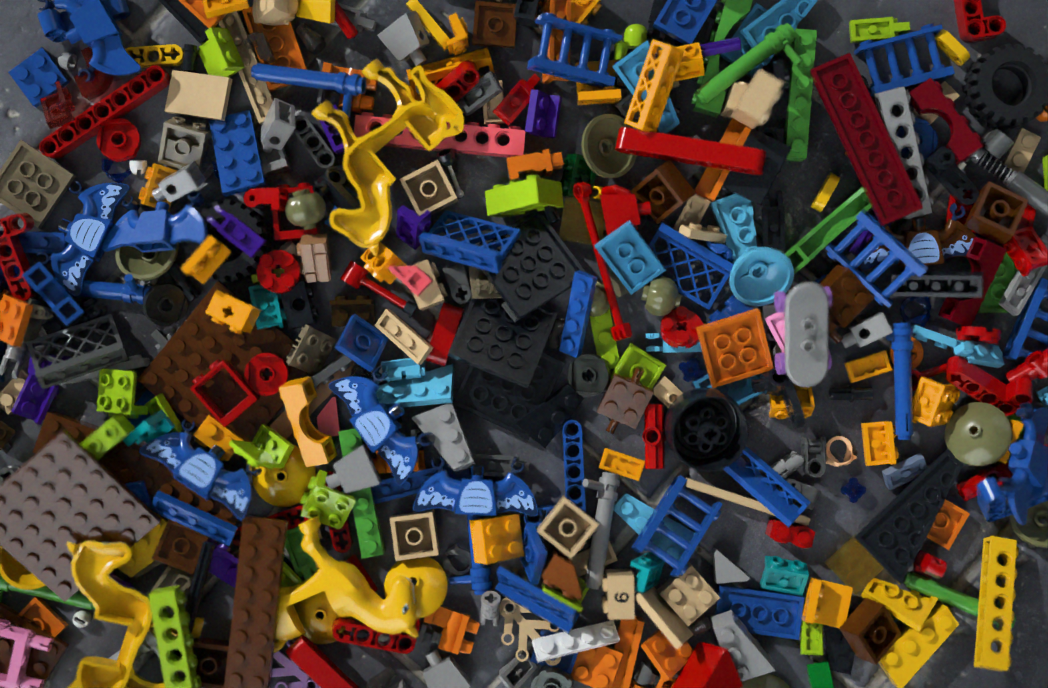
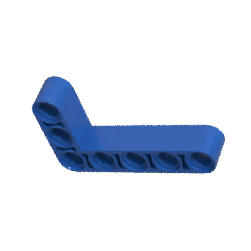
M569 419L562 426L565 496L586 512L585 487L582 484L584 480L582 427L578 421ZM570 423H574L578 427V431L574 435H569L566 432V427ZM570 445H576L579 448V452L575 456H570L567 453V448ZM577 466L580 469L577 477L568 475L570 467ZM574 487L581 490L580 496L578 498H571L569 496L570 489ZM556 504L537 505L540 515L539 519L533 522L524 514L525 523L533 522L535 527H538Z
M1048 471L1046 472L1043 487L1033 488L1028 508L1048 501ZM994 477L987 478L977 485V503L987 522H993L1013 514L1006 492L999 491L1000 486Z

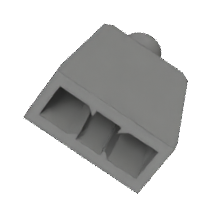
M416 11L405 13L377 35L397 60L403 61L411 58L415 66H420L427 61L421 50L429 44V39Z
M274 98L261 127L260 149L262 151L271 153L273 148L277 150L283 149L295 129L294 105Z
M194 161L164 178L158 183L159 188L153 190L152 194L157 202L164 199L172 202L197 189L206 179Z
M876 312L849 326L850 332L842 336L841 342L844 348L854 344L863 347L893 332L884 314ZM865 328L866 335L860 337L859 331Z
M366 445L357 448L333 464L336 473L326 477V482L330 489L342 485L345 493L375 486L382 482Z
M437 649L425 655L430 664L423 672L428 688L471 687V680L451 655L441 659Z

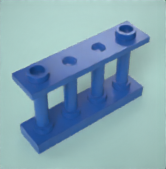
M544 13L536 18L535 23L543 25L539 55L534 56L528 61V70L602 89L614 86L615 77L610 76L607 72L611 45L622 40L623 35L616 34V31L611 29L601 30L560 19L553 13ZM552 28L564 31L559 60L557 61L549 60L547 56ZM572 33L584 36L579 65L576 67L569 65V62H567ZM592 39L603 41L599 70L596 72L589 70L587 67Z
M933 23L922 26L921 30L877 42L867 40L860 43V46L854 53L855 55L865 54L872 80L871 87L868 89L871 98H874L875 93L904 86L906 90L921 85L929 78H932L935 82L948 79L955 74L953 66L945 67L944 64L942 65L934 34L943 29L942 24L934 26ZM926 37L933 63L932 71L926 73L921 69L914 43L915 39ZM903 42L906 44L913 70L912 76L904 78V75L900 73L893 45ZM885 48L893 77L891 82L885 84L880 80L873 50Z
M863 209L855 217L858 220V225L836 247L830 243L825 249L828 251L827 255L836 262L838 260L844 267L849 268L860 282L875 295L874 299L881 306L886 305L889 308L894 302L890 296L912 275L915 276L917 274L921 277L928 267L884 226L881 227L880 223L870 213ZM864 230H869L874 234L873 240L853 261H850L842 252ZM880 245L888 247L890 249L889 255L868 276L858 268ZM896 260H902L906 264L905 270L884 291L881 290L874 281Z
M1044 278L1039 279L1017 317L1002 352L1003 358L1017 360V357L1027 358L1028 355L1033 353L1024 349L1023 343L1027 337L1048 345V335L1032 329L1031 326L1036 317L1048 322V312L1041 310V307H1039L1042 299H1048V280Z
M681 475L674 478L631 547L637 553L648 550L673 567L670 573L672 577L682 576L689 566L687 564L688 560L712 521L715 522L722 512L720 508L723 505L721 502H716L710 506L686 490L684 485L687 479ZM677 496H682L706 513L701 524L675 507L673 502ZM666 514H671L696 531L690 542L664 525L662 520ZM655 532H660L685 549L679 560L652 543L653 540L651 538Z

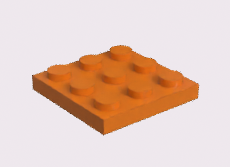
M758 308L696 327L712 388L758 375L774 368Z

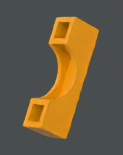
M310 376L289 380L279 387L287 410V417L294 431V437L301 451V457L306 467L328 464L337 456V452L331 435L317 430L310 420L309 406L313 399L317 397L312 378Z

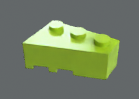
M539 175L527 176V179L523 181L519 179L511 180L508 185H494L493 189L485 191L487 216L504 218L526 214L525 211L537 209L538 212L545 211L544 206L564 207L561 182L543 179Z

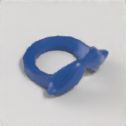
M711 241L705 242L713 252L722 254L723 258L727 261H734L732 258L733 250L728 248V246Z

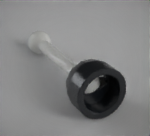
M453 149L441 150L436 154L438 161L441 165L448 167L456 188V196L462 198L464 192L460 190L452 168V164L455 161Z

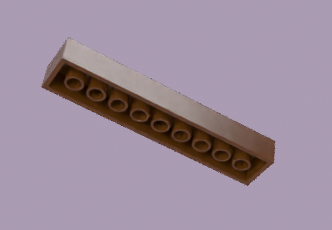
M57 411L47 412L32 453L36 454L64 429L81 444L100 427ZM122 440L98 460L123 484L144 480L148 495L155 497L159 490L234 526L241 522L225 504L209 498L207 501L174 479L173 473L166 465L157 460L142 456L140 448L146 443L142 442L138 445L135 442L128 447ZM249 481L252 491L254 485L253 482Z

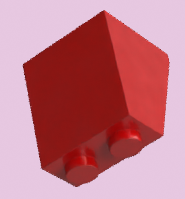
M700 641L672 688H741L743 684L729 650Z

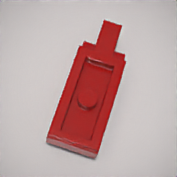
M534 73L528 81L520 80L493 110V113L509 126L527 106L531 90H535L533 87L541 78Z

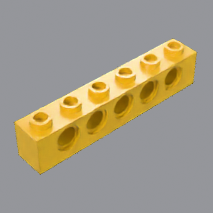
M996 536L983 538L974 667L1000 672L1008 671L1011 665L1009 649L1013 641L1011 624L1014 621L1012 606L1016 597L1014 580L1017 577L1015 562L1019 554L1017 540ZM998 556L1002 557L1004 561L1003 566L999 564ZM997 577H999L1002 581L1001 587H999L996 583ZM996 598L1000 601V609L995 606ZM994 620L999 624L998 631L993 627ZM992 642H995L997 645L996 653L992 650Z

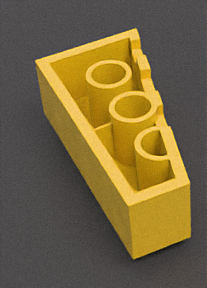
M938 602L934 605L919 632L907 624L901 627L899 630L902 635L878 662L896 688H903L957 628L959 623L949 608Z

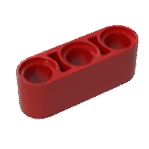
M469 60L463 61L435 86L446 92L456 103L479 82L480 75L476 64ZM468 71L473 72V74L470 76L464 75ZM453 85L458 86V87H457L456 89H454V90H450V89H449L450 86H453Z
M446 302L443 303L430 341L433 349L425 361L443 367L446 366L449 358L447 355L457 334L464 308Z

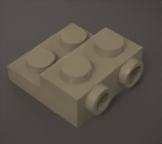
M172 117V119L165 121L158 163L181 169L195 161L201 171L204 153L208 150L211 130L205 129L206 125L202 123L187 124L185 119L181 117Z

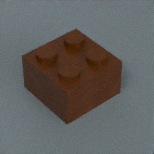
M671 160L655 169L631 190L640 203L650 201L652 214L649 215L657 224L696 194Z
M988 181L979 191V196L972 206L964 227L1004 245L1014 236L1029 200Z
M837 265L818 283L822 287L828 286L830 288L832 305L828 308V312L835 318L833 323L842 328H845L874 299L849 268Z
M867 598L860 603L839 628L855 655L874 665H877L902 635L886 606Z
M202 637L193 639L192 651L193 655H196L197 658L196 673L201 679V687H225L229 650L228 640Z

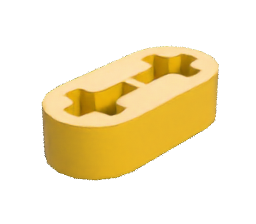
M942 29L935 36L937 46L955 64L962 66L970 59V54L966 48L948 31Z
M829 173L814 198L811 208L818 212L824 209L838 185L840 177Z

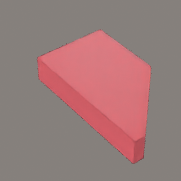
M390 266L388 268L417 297L433 282L417 266Z
M337 396L332 397L317 416L318 430L324 434L331 435V437L339 436L338 431H341Z

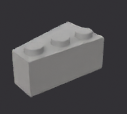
M447 403L411 417L423 433H433L426 437L430 442L435 441L433 445L456 473L471 468V466H476L458 414L452 403Z
M732 610L711 616L713 629L719 645L729 650L741 682L776 671L772 657L761 647L758 640L749 633L746 626Z

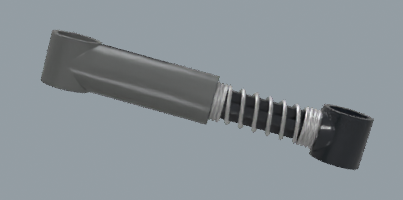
M983 148L965 160V162L971 160L975 164L979 163V166H983L984 170H989L988 173H993V177L997 176L998 180H1003V184L1007 185V190L1028 199L1027 204L1048 218V190L1021 171L1017 173V171H1012V168H1007V165H1003L1002 161H997V158L992 157L993 154L989 155L988 151Z

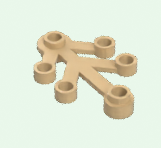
M504 598L500 602V614L505 618L504 634L501 640L505 645H511L514 642V635L512 634L514 619L519 625V645L516 658L520 662L526 661L529 657L527 636L532 640L541 637L534 629L550 630L551 632L559 630V628L551 629L550 623L547 621L526 620L520 613L532 612L508 598ZM512 604L514 606L513 611H506V605ZM511 635L512 641L506 643L504 636ZM520 651L526 652L525 659L518 657ZM561 657L554 661L546 660L545 662L548 665L555 666L560 662Z

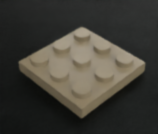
M20 140L0 169V203L16 214H30L34 219V226L41 229L76 176L25 141Z

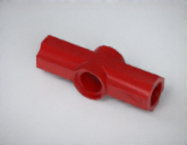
M1048 349L1043 352L1038 350L1027 356L1024 363L1005 373L1009 382L1017 378H1027L1033 381L1036 378L1044 379L1048 377Z
M648 404L645 409V430L642 435L645 442V469H665L666 437L664 431V405ZM656 431L658 439L656 442H653L651 435Z
M1009 459L1006 463H999L989 469H982L978 474L957 483L956 489L963 500L967 501L976 497L977 485L987 479L989 474L996 478L1000 487L1003 481H999V478L1011 479L1013 473L1008 468Z

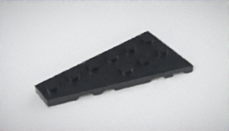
M946 449L854 536L899 585H902L907 571L912 566L919 548H921L936 519V515L940 508H942L950 488H952L963 467V464L955 458L949 449Z

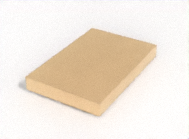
M172 70L165 112L225 121L233 79Z
M655 587L645 593L640 592L634 597L676 649L694 635Z

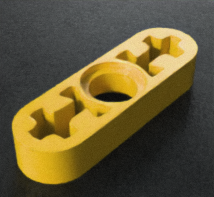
M409 0L406 3L407 8L410 12L416 11L425 30L441 49L446 51V41L450 40L449 37L418 0Z
M175 44L128 47L125 49L130 56H132V53L138 57L143 56L145 62L141 58L134 59L141 68H148L154 65L160 67L178 66L183 63L184 51ZM174 50H176V52L180 54L179 56H176V60H174L171 56H164V53H166L167 55L173 54ZM152 51L159 53V58L155 62H150L148 59L149 53Z

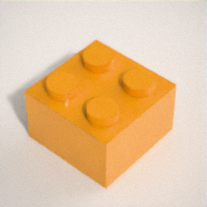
M502 513L469 520L475 563L491 564L524 556L519 513Z

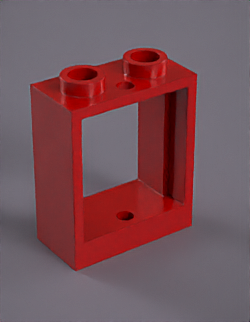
M299 183L298 187H290L288 184L277 185V188L287 189L288 195H293V192L309 189L310 194L314 193L311 183ZM272 210L275 241H300L303 235L320 234L319 222L316 223L317 227L313 229L282 231L280 211Z
M218 359L208 367L210 371L205 376L201 373L192 381L194 385L190 390L225 428L260 397L247 385L243 377L227 359L222 361ZM224 368L248 394L242 402L226 415L201 388Z

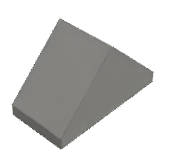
M715 547L711 550L713 578L717 584L749 580V577Z
M521 652L518 655V657L520 659H525L526 652ZM530 656L524 662H520L515 657L499 670L498 677L506 688H519L538 667L530 661Z

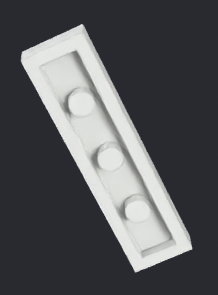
M614 620L573 629L569 634L561 632L532 640V645L537 661L542 662L618 643L620 638Z

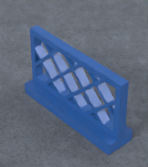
M445 210L430 231H423L419 239L423 253L499 273L502 269V260L521 235V231L517 228ZM448 218L456 220V222L445 225ZM468 224L474 225V227L463 229L462 227ZM459 227L460 231L449 234L448 230ZM486 229L493 230V232L486 233L483 235L481 233V231ZM441 232H445L446 235H444V236H439V235H436V234L441 233ZM476 232L479 234V236L470 239L466 236ZM505 234L511 235V237L501 240L500 236ZM464 237L463 241L454 240L456 238ZM495 237L498 240L496 242H492L489 244H487L485 241ZM479 242L483 243L482 246L472 245ZM498 247L502 248L500 252L491 250Z
M661 223L648 246L653 249L656 256L669 252L672 264L664 267H673L676 278L673 281H677L678 293L710 310L727 281L734 264L666 224ZM658 237L666 241L668 250L656 253L654 244ZM670 244H672L676 248L671 249ZM678 249L684 251L686 261L675 263L672 251ZM688 254L694 257V259L689 260ZM695 260L703 262L705 271L693 274L690 262ZM687 263L690 275L679 278L676 265ZM718 271L724 276L720 283L712 285L709 272ZM706 274L709 286L697 289L694 276ZM691 277L694 290H682L679 280ZM709 288L711 298L706 304L700 300L698 291ZM695 292L696 297L689 293Z
M501 566L497 570L499 583L495 587L496 592L565 633H570L579 617V613Z

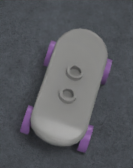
M806 282L794 287L787 297L784 291H776L774 294L776 312L785 313V354H775V369L778 375L787 373L789 379L798 386L812 387L824 379L832 365L831 353L828 349V308L832 305V294L828 286L822 287L814 282Z

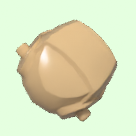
M253 0L252 12L254 23L272 26L289 25V22L295 18V14L298 11V0Z

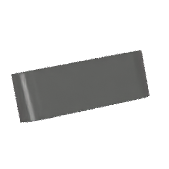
M304 115L295 116V129L293 132L315 162L325 171L329 167H335L338 164L337 157L314 125ZM303 121L306 122V128L303 131H298V124ZM315 138L319 139V145L316 148H310V141ZM327 155L331 156V163L329 165H323V157Z

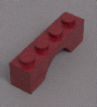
M929 78L909 92L910 104L919 115L935 114L947 122L950 128V140L945 148L950 149L954 153L958 166L980 151L983 147L981 144L982 139L976 132L973 133L970 130L968 120L963 115L960 116L957 113L955 103L950 98L947 99L944 96L942 86L937 81L934 82L932 78Z
M974 237L966 258L971 264V272H984L983 296L946 297L938 315L960 325L971 327L1007 249L987 240Z

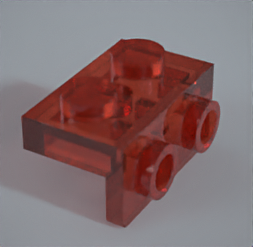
M60 81L55 82L58 90L57 93L40 99L46 123L50 129L61 127L75 120L72 111L76 109L71 100L72 96L67 86L63 88Z

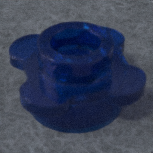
M691 358L690 361L679 364V369L682 370L684 375V381L690 382L692 378L703 375V370L699 368V360L697 358Z
M852 477L846 486L841 487L840 491L849 498L851 503H856L866 493V487L858 483L857 478Z

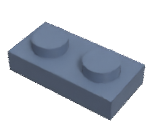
M918 453L883 470L882 474L886 487L892 490L915 479L927 468L925 458L921 453Z

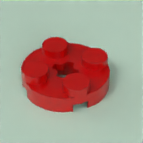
M120 118L108 121L107 125L99 129L96 138L97 146L102 154L115 162L134 159L137 156L142 141L138 129L128 120ZM121 135L124 141L120 145H117V143L114 142V139H118V137Z
M273 250L262 255L257 266L259 282L272 293L282 294L289 292L301 277L299 262L292 254L284 250ZM278 266L284 269V273H281L280 277L273 273Z
M680 306L663 316L660 326L661 337L672 347L685 346V348H691L699 342L696 327L704 325V323L697 314L686 307ZM678 326H684L686 331L677 330Z
M956 327L957 340L963 342L966 340H979L987 344H998L1001 339V330L993 328V332H991L986 327Z
M268 352L260 353L248 362L245 367L244 377L247 385L255 393L262 396H270L279 392V387L288 381L289 370L284 359L278 355ZM265 368H269V371L273 374L269 377V380H265V376H261V372H264Z

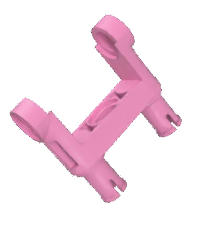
M0 619V636L15 640L8 674L0 673V687L43 688V685H41L44 684L43 679L40 680L26 676L30 651L32 647L49 652L53 646L50 643H53L54 639L36 635L33 630L13 626L10 621Z

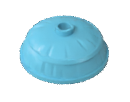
M769 247L750 249L743 253L732 267L729 278L731 291L740 302L746 305L764 306L774 302L776 291H784L786 294L791 287L794 278L793 265L789 258L779 250Z

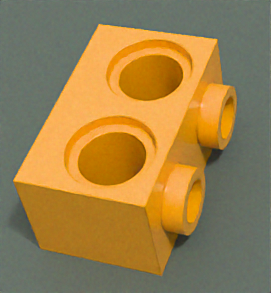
M379 241L377 257L368 248L360 258L366 263L363 267L380 282L385 280L391 285L397 277L388 268L390 266L408 265Z

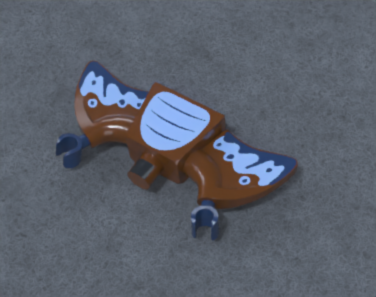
M955 203L950 206L952 218L948 219L945 227L939 230L926 228L925 217L912 218V230L901 231V234L893 233L889 225H884L896 239L925 265L942 264L945 259L955 256L966 257L974 237H976L970 229L958 222V218H962L965 215V209L961 206L960 210L955 212L957 209ZM874 234L868 239L864 248L873 240ZM880 245L859 266V269L865 271L878 266L889 255L890 249L885 245ZM896 260L893 263L901 267L906 266V264L902 260Z

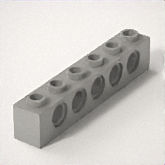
M905 86L875 93L874 98L877 111L905 170L908 168L913 169L914 174L910 181L914 189H917L918 198L923 206V209L907 215L903 219L932 213L933 200L927 191L929 181L922 169L924 158L919 153L917 145L920 144V140L913 127L915 117L908 105L910 103V94L908 90H905ZM894 105L900 108V113L896 117L891 112ZM899 126L904 128V135L901 138L896 134ZM907 147L909 155L904 159L901 156V150Z

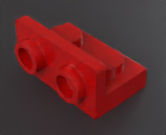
M1032 226L1017 229L1014 236L1002 245L1007 249L1006 253H1008L1023 277L1028 276L1032 269L1048 265V249Z

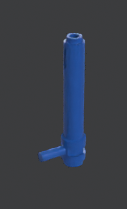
M261 63L253 65L251 69V76L259 81L333 90L339 94H344L342 111L348 117L351 116L352 96H359V94H364L366 91V78L361 77L360 74L349 75L345 72L336 74Z
M131 274L125 275V284L84 280L83 291L80 297L122 300L124 303L133 304L137 302L143 305L144 297L151 286H148V284L143 286L136 284Z
M893 323V328H891L893 333L886 335V339L891 341V349L894 350L895 434L898 435L899 440H910L911 435H913L911 350L913 349L911 335H913V328H911V323Z
M467 514L472 568H470V575L450 576L449 582L450 585L471 584L474 594L482 595L486 591H491L493 587L492 580H490V575L492 574L489 564L475 563L469 520L482 518L484 515Z

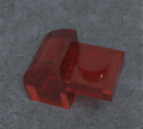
M87 47L81 50L89 67L93 52L92 49ZM96 69L93 81L85 82L88 78L87 72L83 77L74 76V79L82 97L92 100L109 90L113 82V75L105 74Z

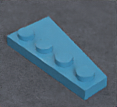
M780 0L740 32L751 48L763 41L764 36L768 33L775 32V28L781 24L788 23L795 30L799 22L808 14L818 0ZM773 55L762 62L764 66L771 61Z

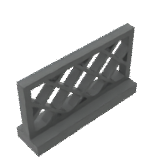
M112 314L26 342L35 368L36 377L42 389L128 360ZM107 322L111 324L106 332L98 329L101 324ZM81 331H90L85 339L77 336ZM95 333L103 336L99 343L90 341ZM68 338L64 346L56 344L58 339ZM108 338L117 341V343L109 346L104 345ZM73 341L82 343L78 350L69 348ZM42 344L47 346L43 353L36 352L33 348ZM87 345L95 347L94 351L82 353ZM52 348L61 350L56 358L48 356ZM66 352L74 355L71 359L61 360ZM44 360L52 362L50 366L40 369V365Z

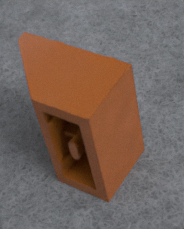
M553 549L543 566L541 577L544 580L543 583L553 589L557 586L563 591L562 594L573 600L575 597L580 600L582 595L572 559L561 555Z

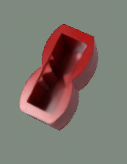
M771 518L768 520L765 534L780 543L791 542L801 548H810L813 544L815 531L798 523H792L787 527L778 518Z

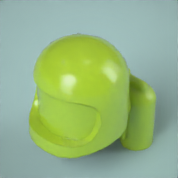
M631 24L625 29L624 40H620L614 45V60L620 61L626 56L628 50H635L647 40L648 31L646 27L641 24Z

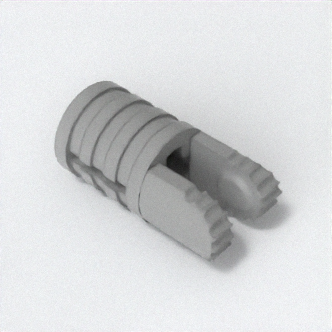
M22 342L21 347L7 345L5 355L0 364V375L3 376L8 361L15 362L16 365L11 375L13 379L17 380L27 350L26 348L28 347L26 342Z
M791 451V453L780 458L770 467L782 478L786 479L804 463V458L796 451Z
M486 591L481 596L480 625H485L486 619L493 620V626H498L501 598L495 591Z

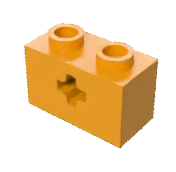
M216 289L205 313L213 316L212 321L220 325L226 323L230 325L229 329L231 331L241 334L242 331L251 333L261 309Z

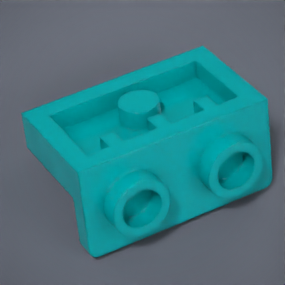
M262 285L248 287L252 305L261 309L256 320L257 330L278 325L279 328L284 327L283 321L287 319L284 308L280 309L278 301L282 300L281 294L272 293Z
M161 410L142 422L123 441L128 447L135 442L138 445L144 441L148 443L159 436L168 434L175 425L164 411Z
M647 552L632 560L630 565L640 570L635 579V582H637L635 590L645 593L659 584L665 561L651 552Z
M765 556V568L760 581V588L803 596L809 577L807 564L799 560L782 559L778 556Z

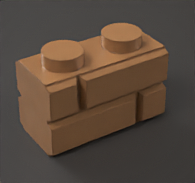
M303 235L300 243H297V255L302 256V262H300L301 275L305 276V282L307 283L317 281L329 282L333 272L328 235Z

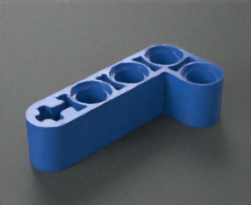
M103 0L115 22L130 16L131 13L126 0ZM46 9L37 14L44 35L53 42L68 40L65 33L75 28L70 20L72 14L67 10L59 12L56 9Z

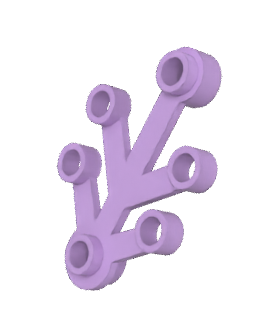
M290 640L286 642L288 647L292 645ZM280 650L273 653V658L284 667L272 668L271 677L295 675L300 680L288 683L285 680H280L275 685V688H278L279 684H283L285 688H310L308 683L314 681ZM315 683V688H321L318 684Z

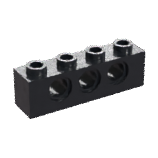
M894 271L891 275V283L903 271ZM926 271L921 277L917 274L915 276L912 275L891 296L982 297L984 293V272Z

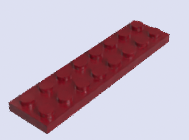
M851 53L811 69L809 72L881 227L923 209Z

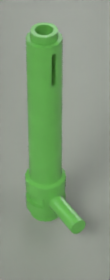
M788 23L779 25L775 28V32L768 33L764 36L763 41L698 88L694 94L700 104H707L771 55L778 54L782 50L794 65L798 66L803 60L790 46L796 37L793 27Z
M915 572L906 573L903 581L905 587L929 597L939 598L938 601L978 617L979 599ZM1000 601L998 602V604H995V606L998 609H1000L1001 606ZM1014 614V621H1013V623L1011 624V629L1013 628V626H1014V624H1015V622H1016V615H1015V614ZM994 620L993 624H995L996 627L999 628L998 622Z
M0 575V602H2L3 591H15L88 610L96 609L92 602L82 595L80 589L64 602L47 586L32 590L19 589L7 583Z

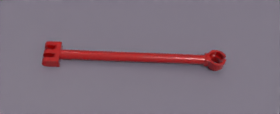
M586 182L574 184L573 194L582 207L615 326L610 327L613 339L619 341L630 338L632 336L630 323H623L606 261L594 246L600 239L589 204L592 188Z

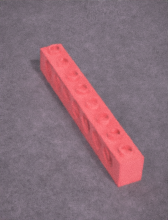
M369 112L355 115L354 135L356 137H363L371 132L374 125L379 124L382 126L392 119L393 115L383 114L382 117H374V114ZM467 122L462 131L467 134L465 141H457L455 139L456 135L446 137L430 151L440 152L441 150L451 148L454 153L504 158L524 155L526 132L519 126H509V129L500 128L501 126L497 124H488V127L479 126V123ZM447 123L446 130H448L451 127L449 123ZM407 128L403 130L400 136H396L385 145V147L426 150ZM480 134H485L488 136V141L480 144L476 141L477 137ZM501 136H506L510 141L507 145L501 146L497 142Z

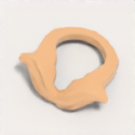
M835 436L827 441L826 464L839 467L849 465L854 459H857V456L853 455L851 442L847 438ZM835 440H841L846 444L844 462H839L830 452V445Z

